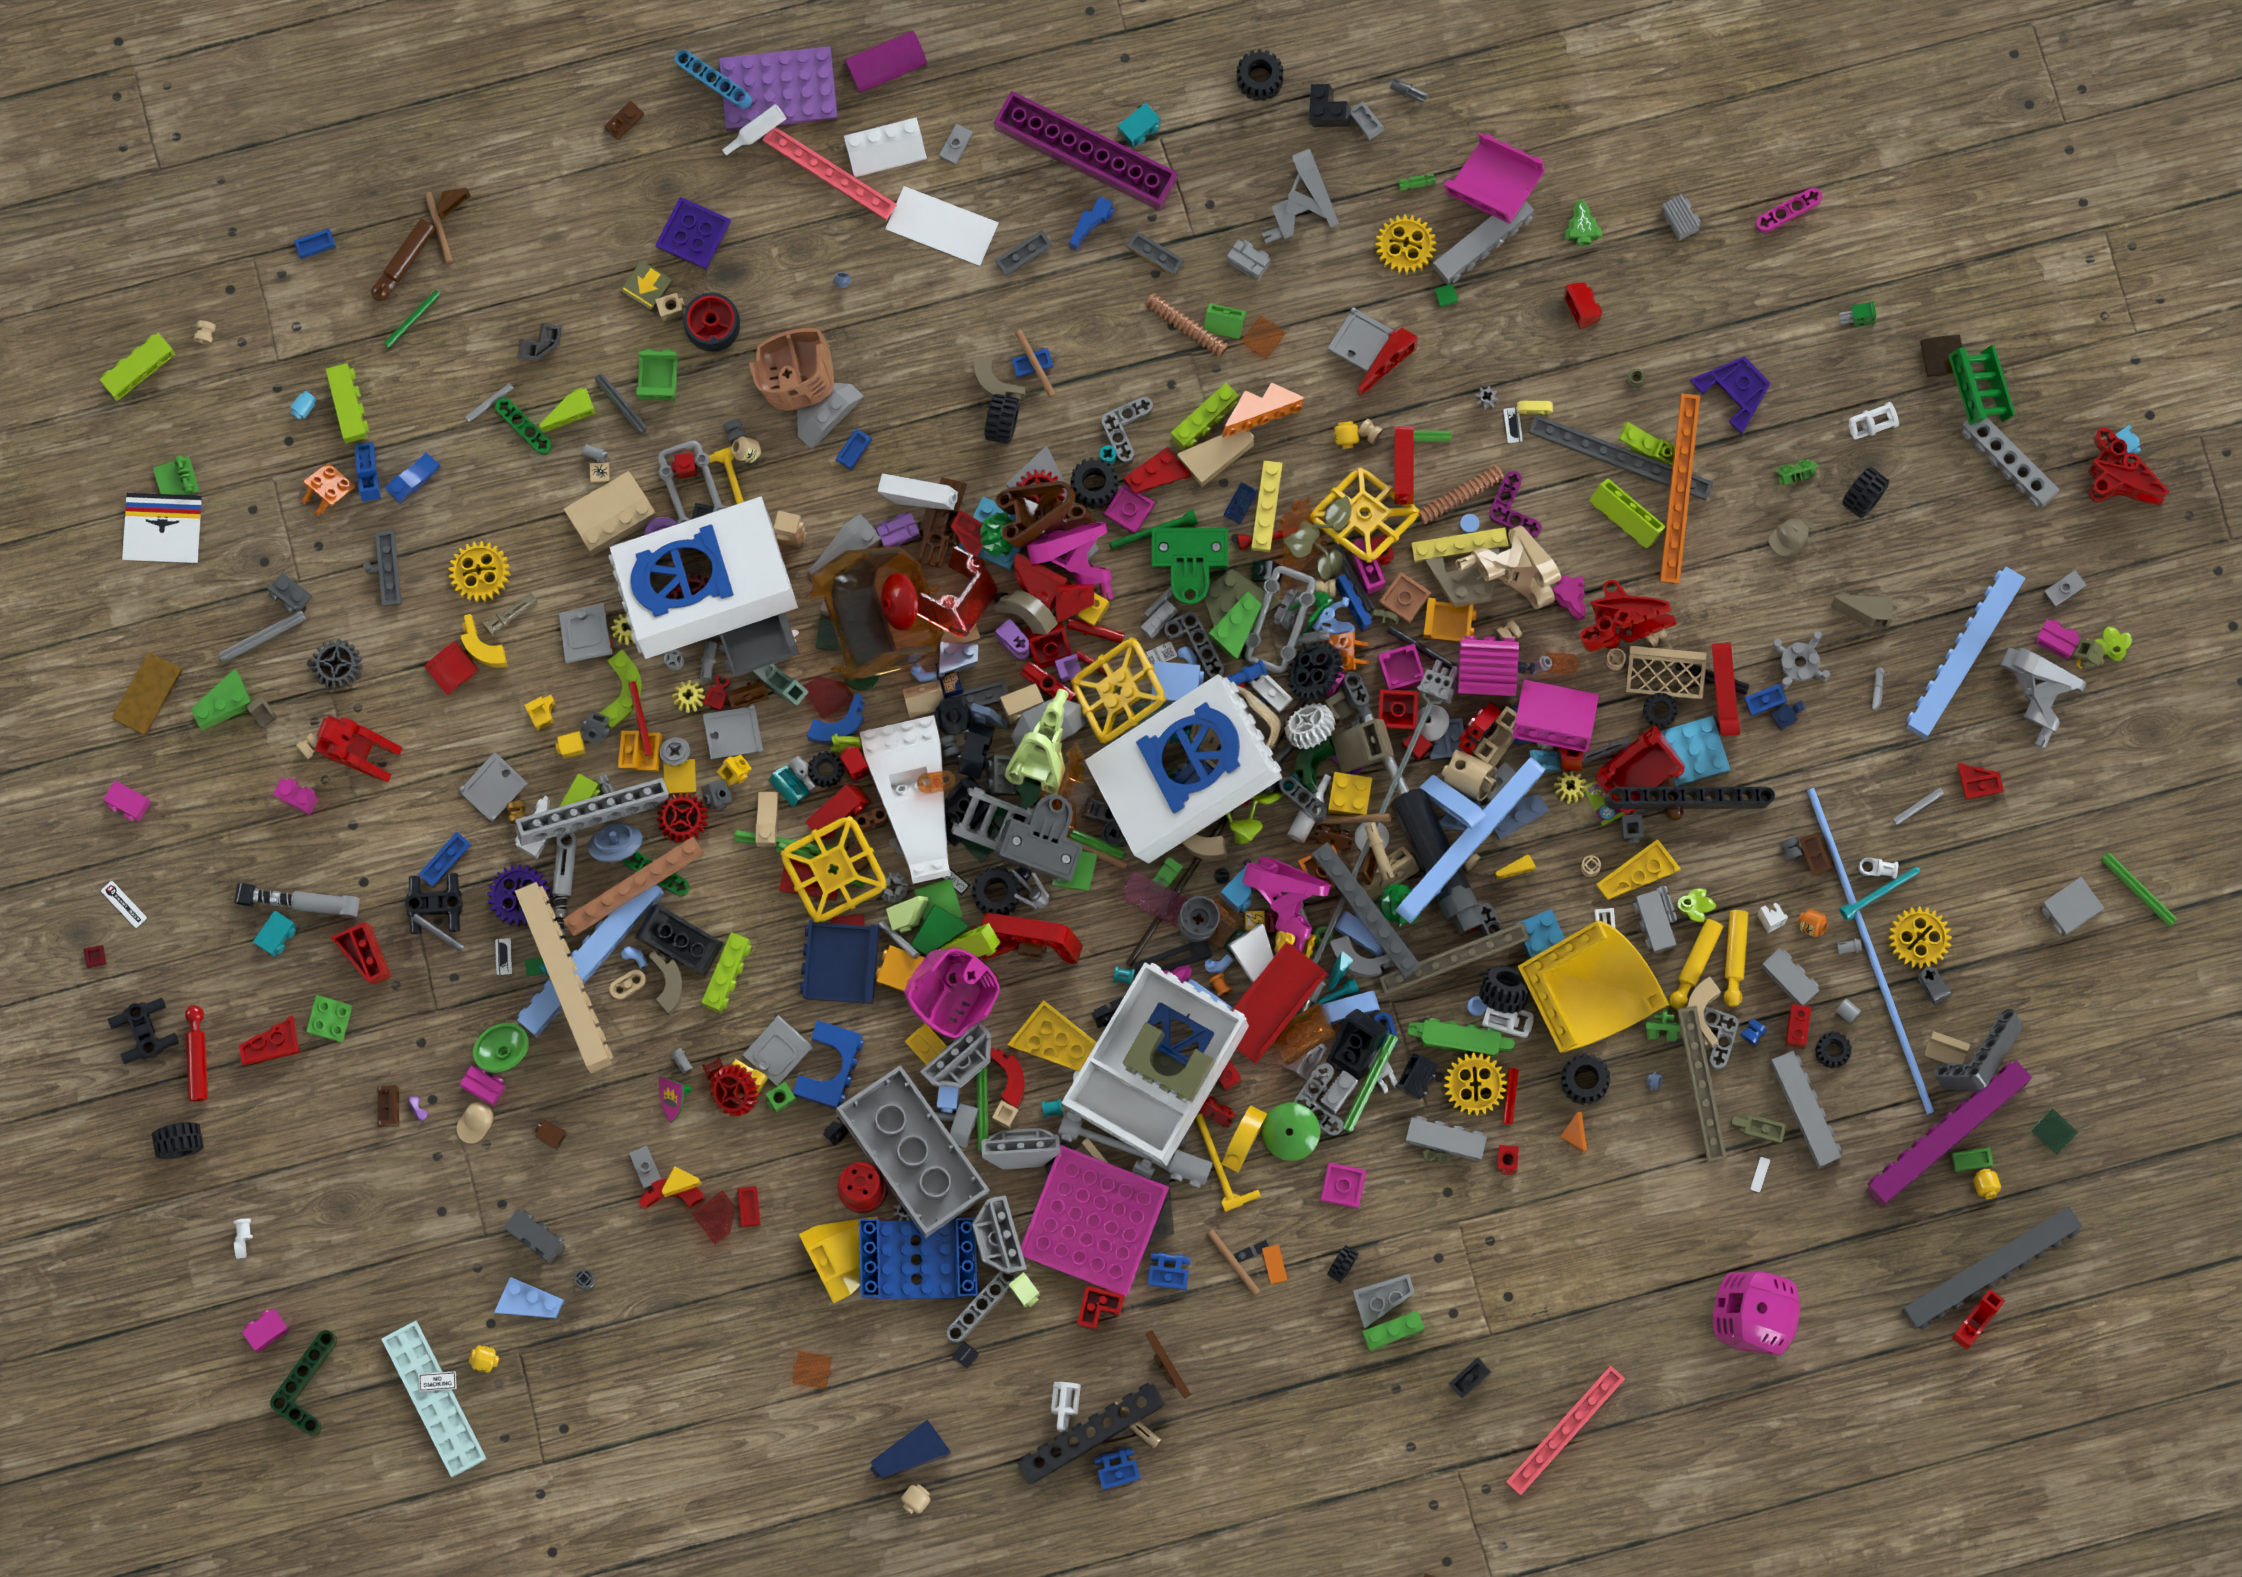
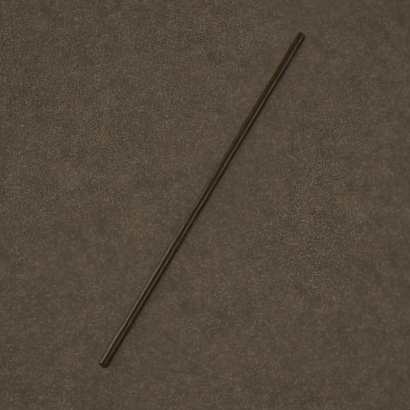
M1303 698L1300 699L1290 716L1294 715V711L1300 710V707L1303 708L1307 701ZM1286 723L1280 729L1278 739L1271 748L1272 753L1285 735L1284 728ZM1233 809L1232 811H1230V815L1233 814V812L1235 811V809ZM1226 814L1221 818L1209 838L1219 835L1228 821ZM1195 857L1126 961L1128 966L1131 967L1202 859Z

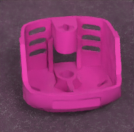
M951 948L930 952L908 980L904 993L912 1009L911 1011L923 1023L946 1037L958 1038L970 1027L989 1015L999 995L1000 987L993 972L975 955L962 949ZM950 973H953L956 978L953 984L948 979ZM961 1002L968 1004V1007L962 1005ZM955 1010L961 1012L962 1015L956 1013Z
M1763 1271L1728 1273L1718 1289L1713 1311V1327L1717 1339L1731 1346V1348L1740 1351L1782 1355L1790 1346L1792 1340H1794L1799 1321L1801 1304L1796 1283L1788 1278L1764 1273ZM1759 1303L1761 1305L1760 1312L1757 1311V1305ZM1719 1319H1720V1324H1721V1332H1720V1328H1719ZM1725 1319H1726V1323H1727V1331H1728V1333L1726 1332V1328H1725ZM1731 1320H1733L1734 1333L1732 1332Z

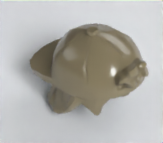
M1803 518L1800 520L1789 519L1781 525H1777V529L1772 531L1769 537L1771 549L1783 557L1794 556L1795 553L1802 550L1807 542L1809 530L1813 529V523L1808 522L1807 518Z

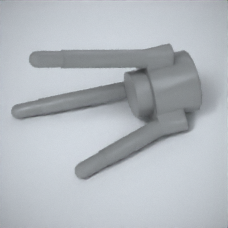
M1010 869L1014 876L1030 892V900L1018 894H1015L1014 897L1030 905L1034 910L1036 908H1044L1049 902L1048 897L1050 895L1045 891L1036 873L1033 872L1032 876L1040 890L1033 889L1014 869Z

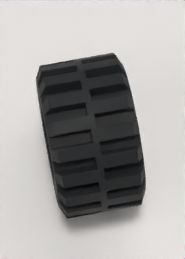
M1258 49L1256 53H1254V50L1250 51V55L1245 54L1243 60L1240 59L1239 66H1237L1238 88H1241L1243 95L1247 94V98L1251 99V97H1254V101H1258V98H1262V101H1265L1266 97L1271 99L1274 97V93L1277 94L1279 88L1282 87L1283 66L1280 59H1276L1274 53L1269 55L1270 51L1265 50V53L1262 52V49ZM1263 68L1271 76L1267 81L1255 82L1249 77V74L1254 69Z
M995 394L992 397L985 423L984 435L986 440L1003 444L1011 442L1019 413L1018 398Z
M1090 457L1089 461L1084 459L1082 464L1078 463L1076 469H1073L1072 477L1070 478L1071 487L1074 489L1075 498L1079 504L1083 503V506L1086 508L1089 505L1091 509H1095V506L1103 508V504H1110V500L1114 499L1115 493L1118 491L1117 473L1114 467L1109 465L1108 461L1105 460L1103 462L1102 458L1094 460L1093 457ZM1099 475L1105 479L1106 484L1099 491H1089L1083 486L1084 480L1088 476Z
M1872 467L1865 469L1847 491L1842 505L1859 518L1865 517L1881 499L1889 486L1890 480Z
M995 866V869H991L989 867L987 871L984 872L982 870L980 875L976 876L975 883L972 885V895L978 910H981L983 914L1009 915V912L1014 911L1016 905H1019L1020 900L1014 897L1015 894L1021 896L1019 881L1014 876V873L1009 872L1007 868L1003 867V869H1000L999 866ZM992 883H1002L1007 887L1008 894L1003 900L993 902L986 898V888Z
M1500 965L1493 966V968H1489L1485 972L1479 997L1490 1009L1513 1014L1525 1008L1530 991L1520 970Z
M1583 1053L1581 1056L1578 1054L1573 1059H1570L1565 1064L1561 1074L1562 1090L1566 1093V1097L1573 1099L1572 1102L1574 1103L1580 1102V1105L1585 1103L1590 1105L1595 1101L1598 1102L1604 1097L1610 1084V1071L1607 1069V1064L1603 1063L1600 1057L1596 1058L1594 1054L1590 1056L1587 1053ZM1581 1069L1591 1070L1597 1077L1596 1085L1591 1089L1578 1087L1574 1081L1575 1073Z
M184 1122L161 1127L151 1134L155 1156L160 1159L185 1157L195 1154L204 1148L200 1124Z

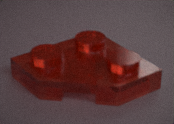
M818 676L803 686L809 691L807 696L822 719L852 702L854 697L845 682Z
M722 1190L692 1212V1215L716 1245L731 1234L735 1206Z

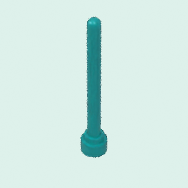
M1912 868L1853 905L1846 904L1839 908L1840 914L1846 921L1853 919L1858 910L1919 874L1920 868Z
M1354 978L1346 981V984L1341 989L1317 1000L1316 1004L1311 1003L1306 1013L1299 1010L1289 1023L1346 994L1354 995L1360 992Z

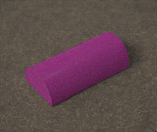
M913 30L844 59L859 93L927 65L925 54Z

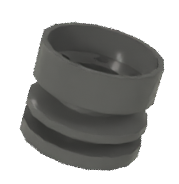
M1205 896L1189 898L1183 904L1177 918V927L1180 934L1192 942L1208 940L1214 934L1220 921L1218 906L1212 899ZM1196 918L1200 919L1199 925L1196 924Z

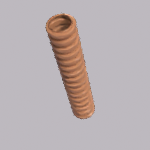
M1156 293L1149 296L1145 307H1149L1150 311H1155V314H1159L1160 318L1164 317V320L1169 321L1170 325L1174 324V327H1178V330L1183 331V334H1188V337H1192L1193 341H1198L1197 344H1202V347H1206L1207 351L1211 350L1212 354H1216L1217 358L1226 352L1228 344H1224L1223 340H1218V337H1214L1213 333L1209 334V331L1204 330L1203 326L1199 327V323L1195 324V321L1190 320L1189 316L1185 317L1184 313L1181 314L1180 310H1175L1176 307H1171L1170 303L1167 304L1166 300H1161V297H1157Z
M1495 465L1493 469L1489 468L1488 472L1484 471L1483 475L1479 474L1478 478L1474 477L1472 481L1469 480L1462 487L1458 486L1457 490L1453 489L1452 493L1448 492L1447 496L1443 495V498L1439 497L1437 499L1438 501L1434 500L1432 504H1427V507H1422V510L1419 509L1418 517L1420 521L1426 525L1428 521L1432 522L1433 518L1437 519L1438 515L1442 516L1443 512L1447 513L1449 509L1452 510L1459 503L1463 504L1464 500L1468 501L1469 497L1473 498L1474 494L1478 495V492L1482 493L1484 491L1483 489L1487 490L1488 486L1492 487L1494 483H1499V480H1504L1502 471Z

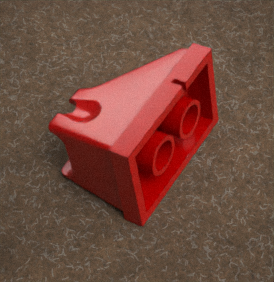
M1017 553L1013 560H1015L1014 567L1017 570L1015 576L1019 586L1024 592H1028L1039 599L1052 612L1056 606V585H1071V582L1040 564H1031L1030 559Z

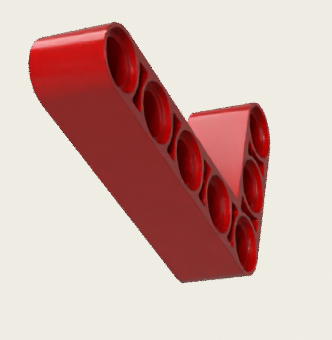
M1731 642L1712 644L1720 737L1739 736L1740 723L1737 713Z
M994 913L984 914L981 926L989 923L998 939L1052 947L1063 961L1070 964L1078 963L1083 944L1066 925Z

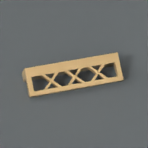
M1404 846L1387 856L1395 876L1394 878L1389 879L1388 877V880L1383 881L1379 867H1377L1371 885H1367L1359 876L1355 878L1372 901L1383 895L1384 888L1393 884H1400L1420 871L1414 857ZM1401 855H1405L1401 860H1396Z

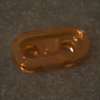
M1547 653L1544 655L1554 661L1550 669L1545 671L1547 673L1573 674L1579 668V659L1573 654ZM1571 660L1573 665L1568 666L1566 662Z
M950 771L924 773L917 780L918 789L926 794L949 791L956 783L955 776ZM944 777H948L949 782L944 783L942 782V779ZM924 780H929L930 784L926 786L923 782Z

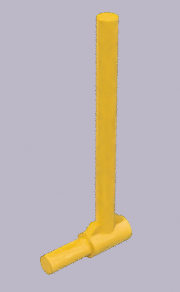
M732 446L709 455L710 463L714 461L724 463L736 503H743L744 500L731 462L734 459Z
M1202 1113L1198 1114L1195 1117L1225 1194L1221 1202L1224 1211L1240 1207L1243 1203L1261 1197L1259 1190L1243 1196L1232 1193Z

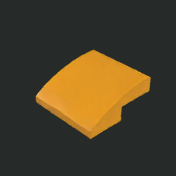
M621 731L618 768L659 772L662 734L648 733L652 755L645 756L640 732Z

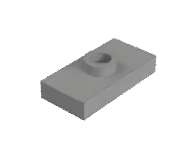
M1363 101L1351 109V118L1369 140L1384 131L1383 125Z
M956 124L939 157L956 165L971 139L973 131Z
M2074 570L2045 590L2044 594L2052 605L2057 607L2085 588L2086 584L2076 570Z
M1506 762L1497 769L1495 780L1498 783L1495 791L1486 796L1490 802L1516 774Z
M648 1146L629 1153L644 1189L651 1187V1183L661 1179Z

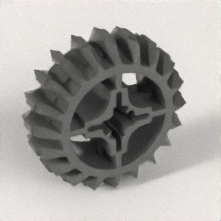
M330 639V645L323 642V649L317 647L319 654L313 653V657L317 660H311V664L314 665L311 668V671L315 673L314 678L319 679L320 685L325 683V688L327 689L331 684L333 690L337 689V685H339L341 690L344 689L343 684L345 683L350 687V680L353 682L357 681L354 675H361L360 671L357 670L363 668L362 664L359 663L362 661V658L358 656L360 652L354 650L355 646L353 644L349 645V642L346 640L343 644L341 639H337L336 644L332 639ZM341 651L350 655L351 662L342 660ZM333 652V656L331 658L325 659L327 655ZM337 661H339L340 664H338L337 668H335L333 665H335ZM322 666L331 669L332 678L323 673ZM349 670L345 675L340 677L342 671Z

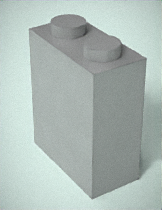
M2082 877L2041 905L2044 916L2052 920L2055 931L2059 935L2062 934L2063 937L2104 909Z

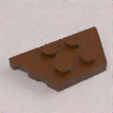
M1152 1330L1147 1332L1145 1335L1155 1353L1154 1360L1159 1368L1163 1367L1166 1371L1164 1372V1377L1169 1385L1173 1384L1184 1399L1191 1395L1154 1332Z

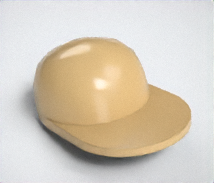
M482 1102L472 1103L466 1108L465 1113L457 1124V1134L463 1142L469 1144L477 1143L485 1136L493 1123L491 1108Z

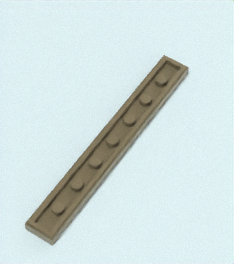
M1524 922L1419 961L1421 967L1405 980L1398 970L1382 975L1379 979L1385 995L1529 941L1530 937Z
M1697 1006L1677 1009L1707 1162L1727 1159Z

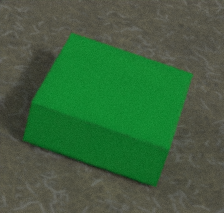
M1452 283L1434 289L1440 308L1458 302Z

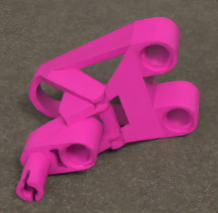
M1105 522L1081 525L1068 531L1055 530L1053 533L1044 534L1026 545L1031 564L1052 561L1066 568L1069 572H1073L1076 585L1099 584L1101 596L1107 600L1106 593H1108L1109 600L1114 599L1110 580H1112L1110 570L1089 564L1087 553L1097 541V537L1108 532ZM1069 552V553L1067 554V556H1066L1065 559H1062L1061 557H1059V556H1061V555H1063V554Z
M1259 857L1258 864L1247 863L1242 883L1259 890L1270 903L1271 908L1278 913L1275 928L1284 933L1293 934L1295 936L1293 946L1303 952L1305 941L1309 939L1312 930L1311 925L1300 914L1303 900L1312 895L1328 896L1330 883L1269 857ZM1281 892H1289L1283 896L1281 894Z

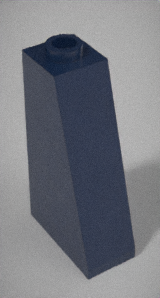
M926 1420L871 1461L873 1466L870 1469L876 1478L881 1476L882 1479H886L951 1454V1451L930 1422Z

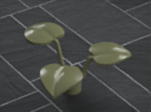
M1344 496L1327 508L1325 512L1327 525L1318 523L1312 525L1304 521L1298 526V531L1283 541L1290 552L1297 558H1302L1309 554L1312 550V543H1314L1325 555L1317 561V572L1326 581L1334 579L1343 565V556L1337 550H1332L1328 554L1316 541L1320 535L1318 528L1333 527L1335 530L1342 529L1348 523L1351 516L1349 498Z

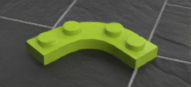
M623 649L607 660L622 681L620 696L600 712V714L610 717L608 725L611 729L634 711L628 683L636 681L639 698L642 690L640 674Z

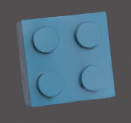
M1552 909L1521 921L1524 922L1530 937L1529 941L1522 943L1529 959L1565 939Z

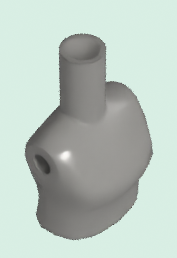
M800 756L793 758L789 762V766L793 769L796 777L804 782L809 791L814 790L816 786L809 778L808 763L803 761Z

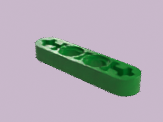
M501 398L496 402L495 407L498 414L538 454L547 455L551 452L552 444L549 438L508 398ZM501 404L507 405L512 413L509 415L505 409L501 411ZM517 415L523 419L518 425L512 423L513 417ZM532 428L535 430V435L530 438L525 436V431ZM538 437L543 444L546 443V449H540V445L536 441Z
M637 851L633 855H635V859L638 862H641L639 869L636 868L638 867L637 863L631 862L629 864L627 858L623 859L624 864L635 872L641 870L645 864L653 862V860ZM675 873L670 875L668 882L657 883V885L679 897L686 896L690 891L688 881ZM674 878H676L675 883L678 885L684 883L686 889L678 892V888L672 884Z

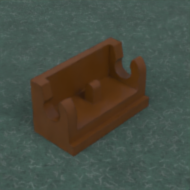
M1817 832L1799 839L1813 875L1819 876L1823 872L1833 870Z
M397 1085L378 1086L377 1126H399V1087Z

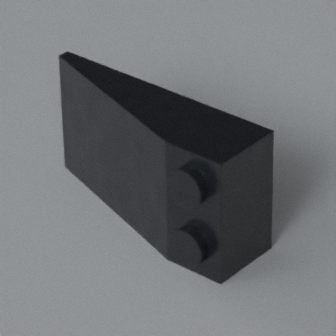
M659 904L652 906L635 936L642 943L702 976L706 975L723 945V942Z

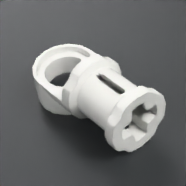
M1864 858L1859 863L1858 870L1864 876L1886 875L1896 879L1898 862L1889 863L1883 862L1882 859ZM1870 862L1873 866L1872 871H1864L1862 864Z
M238 1219L233 1221L237 1231L236 1242H234L236 1259L247 1257L245 1240L253 1239L249 1226L251 1219Z

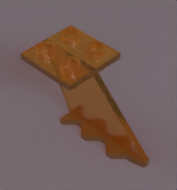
M1309 496L1305 499L1297 500L1291 507L1293 511L1291 513L1288 512L1278 521L1280 525L1277 529L1279 531L1282 529L1283 541L1298 531V526L1302 522L1307 521L1314 525L1310 521L1309 516L1312 513L1309 504L1311 498ZM1320 533L1316 541L1324 547L1327 542L1323 541ZM1283 542L1284 566L1301 572L1320 549L1312 543L1310 553L1305 557L1297 558ZM1284 575L1285 583L1288 585L1294 578Z
M1074 742L1072 748L1066 752L1069 759L1066 763L1057 794L1067 799L1072 807L1073 816L1070 828L1073 829L1076 827V802L1069 800L1076 781L1080 783L1085 781L1080 775L1085 771V767L1080 763L1084 761L1085 755L1080 751L1078 742ZM1041 790L1039 800L1052 794ZM1054 799L1051 804L1052 808L1059 810L1061 802Z

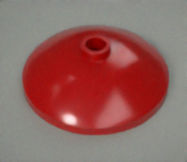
M901 573L891 574L887 577L881 589L880 602L882 612L887 622L894 629L900 631L907 630L914 624L917 617L918 600L916 591L907 576Z

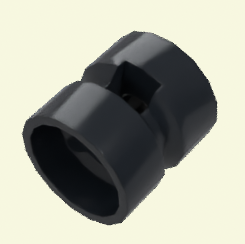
M1110 821L1105 824L1102 830V838L1108 845L1118 847L1128 845L1116 821Z

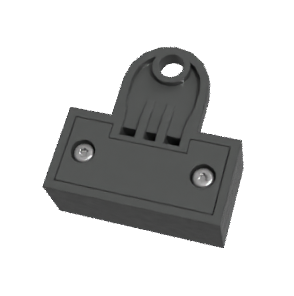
M1055 794L1040 799L1034 808L1029 825L1012 818L1006 820L994 857L1063 883L1070 882L1083 845L1066 839L1073 816L1072 807L1067 799ZM1054 799L1061 802L1059 810L1052 808L1051 804Z

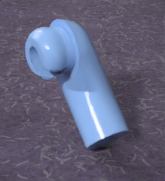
M1184 646L1178 650L1179 657L1185 658L1188 664L1197 665V655L1189 647Z
M913 663L911 665V673L918 681H937L936 671L926 672L920 663Z
M629 946L625 947L621 952L623 959H635L640 969L649 965L640 949Z
M1226 954L1221 961L1207 960L1205 968L1210 973H1222L1234 960Z

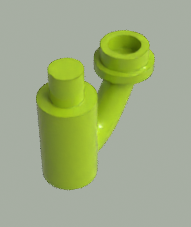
M837 733L831 736L834 746H830L833 753L840 752L841 755L843 750L851 746L853 748L857 746L859 750L862 749L859 736H838Z

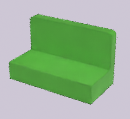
M1210 303L1206 312L1204 330H1208L1209 333L1240 339L1246 311Z

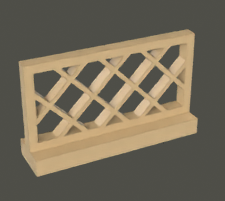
M1630 646L1627 693L1649 695L1666 693L1672 697L1703 699L1707 653ZM1633 659H1642L1646 666L1637 672L1633 668ZM1655 661H1661L1665 668L1656 674L1650 665ZM1675 662L1680 663L1684 667V670L1676 676L1669 668ZM1694 664L1702 665L1701 673L1696 677L1688 670ZM1648 667L1655 676L1646 683L1639 674ZM1668 669L1674 678L1667 684H1664L1659 675ZM1685 671L1693 678L1686 686L1678 679ZM1638 676L1644 685L1639 689H1630L1631 681ZM1657 677L1663 687L1658 691H1653L1648 684ZM1675 679L1682 686V689L1677 693L1671 692L1667 687ZM1694 681L1700 687L1699 695L1690 694L1686 689Z

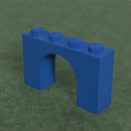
M817 1020L811 1037L812 1042L837 1050L842 1056V1069L835 1078L829 1081H817L798 1075L793 1095L833 1109L842 1105L846 1098V1095H844L845 1088H849L852 1081L850 1076L851 1070H855L858 1063V1058H856L857 1052L862 1051L864 1045L862 1035Z

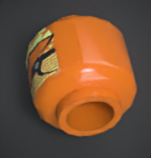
M1809 909L1805 913L1802 912L1798 919L1800 930L1812 937L1822 936L1828 927L1826 916L1813 909Z

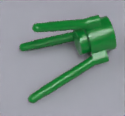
M1318 591L1314 593L1316 598L1314 604L1318 610L1308 620L1309 624L1302 632L1303 634L1310 630L1323 610L1329 608L1333 603V600L1325 591L1321 594ZM1298 602L1288 609L1291 611L1301 606V604Z

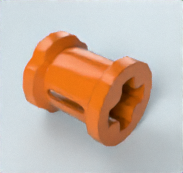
M1220 973L1209 980L1218 993L1216 996L1219 998L1233 991L1232 987H1229L1224 973Z

